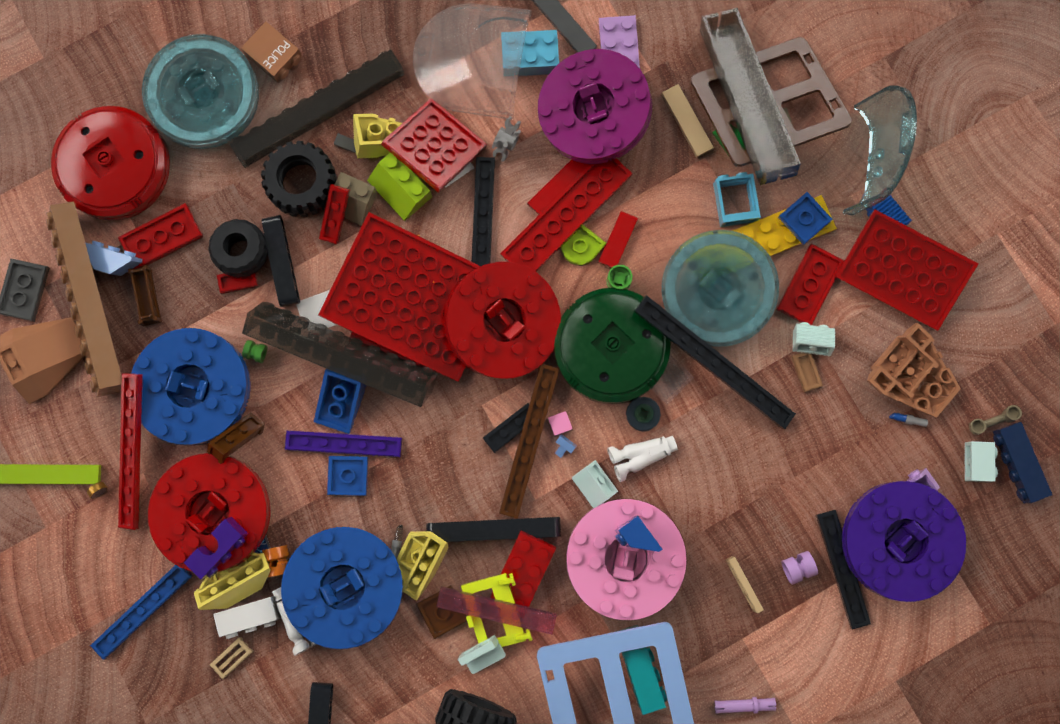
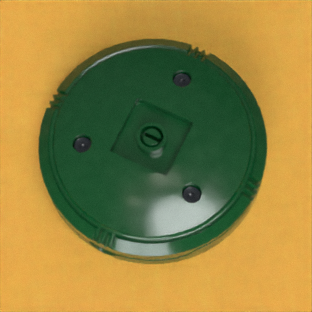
M603 288L594 290L578 298L561 317L554 344L556 362L565 381L583 397L603 404L630 402L646 394L663 375L669 361L671 342L633 312L644 298L642 295L627 289Z

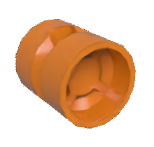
M288 545L262 550L271 569L268 577L282 575L288 563Z

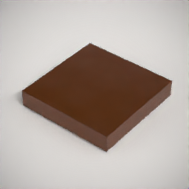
M452 585L416 604L434 639L467 622V615Z

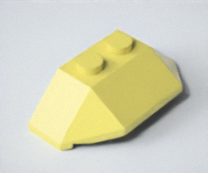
M411 531L396 559L401 570L403 592L416 601L435 576L449 548L446 541L431 531Z
M252 553L247 560L238 566L219 571L211 578L206 577L199 589H196L194 592L198 609H227L261 590L271 571L264 553Z

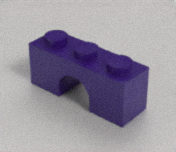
M232 517L224 519L211 533L218 541V549L215 553L211 552L206 546L197 548L184 562L200 580L214 576L219 570L217 567L220 563L224 564L231 558V552L234 548L238 549L245 543L246 540L244 538L248 533Z

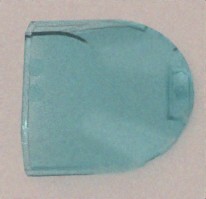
M897 85L887 86L854 105V110H858L866 120L870 132L868 167L862 199L858 204L844 209L843 214L853 216L884 201L897 187L907 168L916 137L917 111L911 92L904 87Z

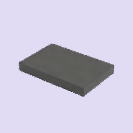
M10 259L0 294V315L35 322L50 268Z

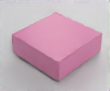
M566 411L548 417L554 436L572 430Z

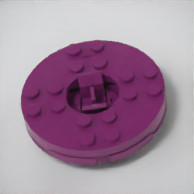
M607 49L584 50L561 61L545 79L538 99L539 122L550 143L565 157L585 164L606 163L608 160L612 161L616 157L620 158L627 154L644 136L652 115V96L646 78L640 68L628 57Z

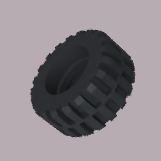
M292 141L286 142L287 146L282 147L280 145L276 147L278 151L275 153L271 152L268 155L269 161H264L263 167L265 170L261 171L262 187L271 202L283 213H289L294 217H297L298 214L301 217H308L310 212L312 215L318 213L317 209L322 208L324 210L326 207L325 203L327 202L330 185H335L337 181L335 168L327 154L321 148L315 147L314 144L308 142L305 145L303 141H297L296 144H293ZM298 165L313 167L316 171V180L308 191L301 194H291L284 189L283 180L291 168Z
M450 689L445 692L435 717L436 724L517 723L516 716L504 707L485 698L456 689Z

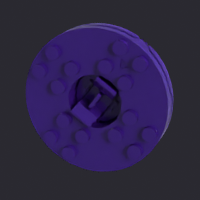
M910 481L884 483L862 494L863 496H860V499H857V502L850 508L842 531L844 556L854 576L859 578L858 581H861V584H864L867 589L879 596L903 602L925 600L945 590L958 575L966 553L964 526L958 512L950 501L935 489Z

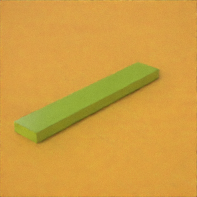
M0 464V484H96L101 482V465Z

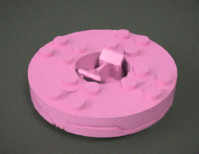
M613 500L600 504L590 510L575 526L566 552L567 571L575 591L593 610L613 619L637 620L660 611L674 598L684 579L686 550L679 530L673 521L661 510L639 500ZM639 516L663 550L657 552L627 547L626 545L622 546L615 537L617 535L615 530L632 517Z

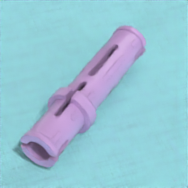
M752 697V699L714 701L716 714L753 712L756 714L758 711H776L775 698L757 699V697Z

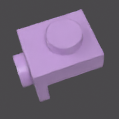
M927 468L921 471L916 469L908 475L909 479L907 481L927 485L936 491L940 488Z

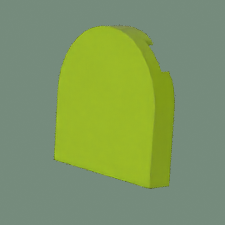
M582 225L561 247L564 258L571 264L586 265V263L588 264L596 258L605 247L606 242Z

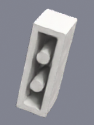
M272 596L214 613L219 637L226 636V639L238 636V631L245 630V633L257 630L256 626L264 624V628L275 625V620L281 619L278 608L274 603L276 598Z

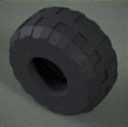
M233 219L222 223V225L214 230L209 240L208 250L212 262L224 274L235 278L248 277L256 273L265 264L268 256L264 234L256 225L247 220ZM247 241V249L243 254L230 256L231 247L235 243Z

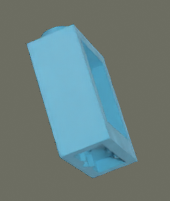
M741 172L736 174V176L721 175L715 179L713 187L720 227L753 223L761 218L753 174ZM746 184L750 211L725 215L721 187Z

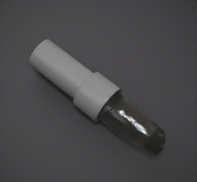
M399 525L396 528L391 545V551L396 559L402 545L403 525Z

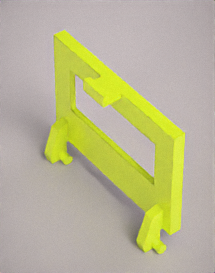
M504 573L461 585L469 615L466 616L469 628L474 627L478 643L488 638L474 593L490 588L493 590L506 632V636L497 638L500 645L505 647L524 642L526 639H529V641L533 640L529 628L526 629L527 633H524L511 591L510 583H512V586L516 585L513 573L509 574L510 578Z

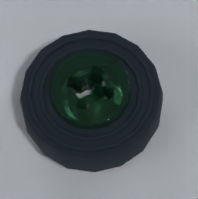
M638 397L631 401L627 407V421L635 430L649 431L656 427L660 421V407L651 398Z

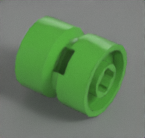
M625 265L613 266L606 279L607 287L628 290L633 279L631 270Z

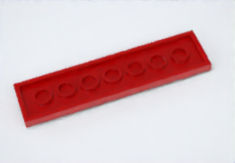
M616 158L615 160L612 159V161L608 160L606 163L589 164L500 255L507 262L522 264L537 272L632 176V172Z

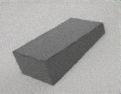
M338 133L334 146L356 153L354 139Z

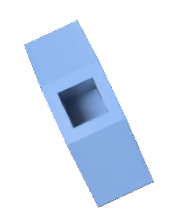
M92 241V244L85 242L91 265L95 270L122 276L128 272V269H133L142 263L143 259L135 257L136 253L124 250V253L119 252L120 248L108 245V248L103 247L104 243Z

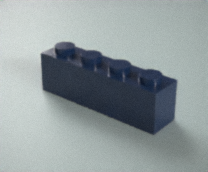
M1022 422L1013 423L994 430V442L1001 450L1002 461L1010 471L1009 477L1015 483L1017 496L1023 504L1033 503L1052 496L1053 494Z

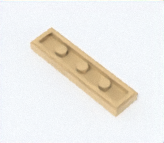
M679 84L662 92V97L696 158L713 150L712 143Z

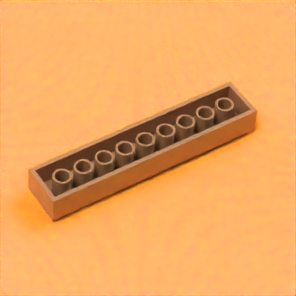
M67 202L50 205L49 212H46V225L48 231L51 230L52 247L56 248L57 255L55 257L57 265L61 266L62 272L60 276L62 284H66L67 302L71 301L72 320L76 319L75 333L77 338H81V355L86 356V363L84 365L86 373L91 375V381L89 382L91 392H95L96 397L121 392L122 376L75 203Z

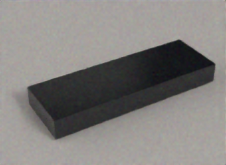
M529 403L525 404L483 437L494 453L522 432Z

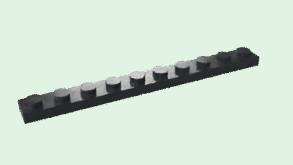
M647 295L644 296L633 311L781 429H786L796 413Z

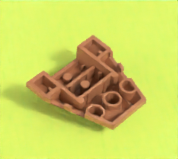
M915 323L903 335L897 336L871 366L872 372L867 379L882 395L934 418L939 416L961 389L950 368H946L941 359L943 355L935 348L933 337L919 323Z

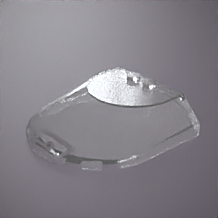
M467 3L449 7L436 14L419 33L413 50L414 72L422 90L440 106L452 111L505 119L511 116V120H513L516 88L527 26L532 15L531 10Z

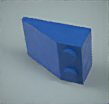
M334 363L330 365L324 372L314 422L350 434L365 393L369 375Z

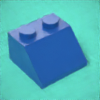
M639 516L632 517L615 530L617 533L615 537L622 546L626 545L627 547L657 552L663 550Z

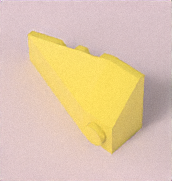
M353 114L354 145L357 158H377L388 155L390 152L381 143L402 123L396 122L394 118H389V120L378 118L376 114Z

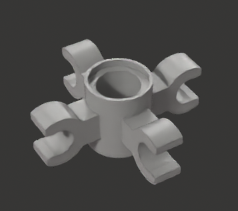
M511 116L505 121L506 129L500 128L492 145L493 149L497 147L493 151V157L500 152L503 156L501 161L508 157V150H513L521 133V130L516 131L520 127L521 121H518L514 126L511 124Z

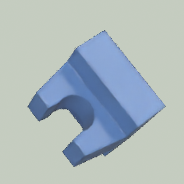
M561 434L556 441L560 447L555 454L561 458L566 450L572 453L577 445Z

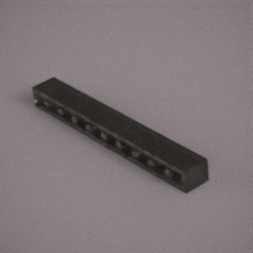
M392 50L384 51L374 60L363 63L362 67L357 70L349 71L340 80L332 81L328 87L318 89L309 98L301 99L292 108L284 109L280 115L267 119L263 125L253 127L244 136L236 137L230 143V146L240 163L246 168L277 150L276 147L284 146L286 142L296 139L405 75L403 67Z

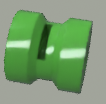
M247 340L242 351V357L245 359L252 358L255 362L263 363L268 347L267 345H258L254 341Z

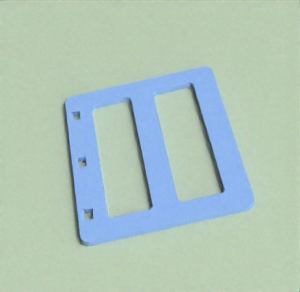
M661 622L539 648L537 660L552 723L577 724L564 664L598 658L614 724H635L619 654L624 651L654 646L658 654L673 724H694L672 625L668 622ZM546 670H553V680L548 681Z

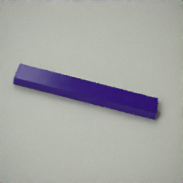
M286 430L285 450L401 457L402 438Z

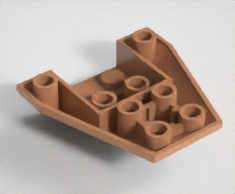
M71 317L14 328L0 335V363L12 386L30 405L47 396L85 357L81 355V338L76 336V322Z

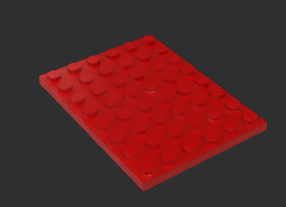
M368 212L318 316L459 382L466 366L457 358V355L455 356L447 341L444 329V310L448 297L457 282L461 281V278L463 279V276H466L467 273L480 266Z

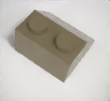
M340 172L335 185L350 189L344 218L362 226L378 192L374 186Z

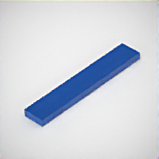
M175 565L90 646L105 660L193 577L188 570Z

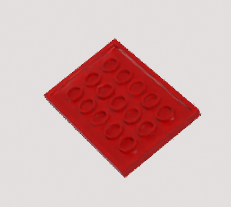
M874 209L843 261L836 277L938 331L979 263Z

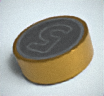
M98 482L87 490V494L90 499H96L105 494L108 487L104 482Z

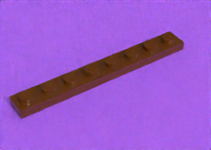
M545 364L540 365L499 514L518 519L559 368Z

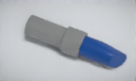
M893 413L889 416L891 419L909 425L914 424L923 427L928 425L927 419L914 417L909 414Z

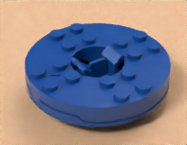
M182 328L159 336L144 348L131 372L143 374L141 424L154 436L174 444L192 446L209 443L242 418L250 398V375L242 355L230 342L203 329Z
M353 527L326 529L306 539L290 557L285 567L281 584L284 610L294 628L309 641L332 649L359 647L381 635L394 620L401 604L403 592L401 570L389 547L375 535Z

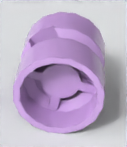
M809 551L797 554L796 558L790 557L781 561L784 573L792 585L802 581L803 577L810 578L818 575L817 566Z

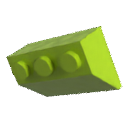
M391 153L377 164L367 180L404 221L432 198L431 191L411 169Z

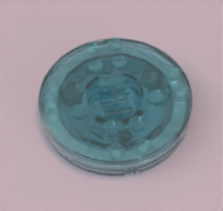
M196 34L184 36L170 42L153 57L144 74L142 99L151 121L170 140L189 148L209 149L227 144L228 140L231 141L234 137H238L249 126L259 103V84L255 71L249 61L236 46L220 37Z
M729 230L706 231L686 240L669 258L661 281L662 301L668 313L710 346H731L744 342L756 335L772 317L779 297L778 273L770 255L752 238Z

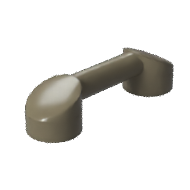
M1011 405L998 416L984 421L982 419H974L969 423V430L974 435H980L986 428L1004 421L1010 423L1017 421L1021 418L1022 411L1018 406Z

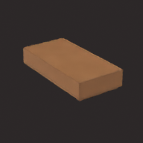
M803 352L791 356L803 392L823 386L812 353Z

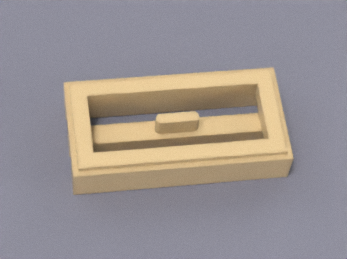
M239 637L210 666L223 680L253 650L248 647V644L243 641L242 637ZM240 644L241 647L218 668L217 664ZM245 650L246 653L223 673L222 670Z

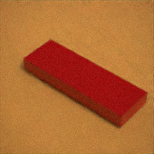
M333 184L330 185L319 236L320 240L333 244L339 243L350 189Z
M623 211L620 212L598 263L609 268L618 265L638 220L637 217Z

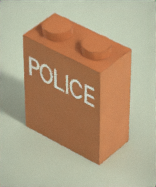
M266 21L241 47L245 56L277 83L287 77L289 70L293 66L298 65L302 57L300 50Z

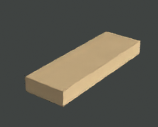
M734 556L727 558L726 562L752 611L760 613L764 609Z

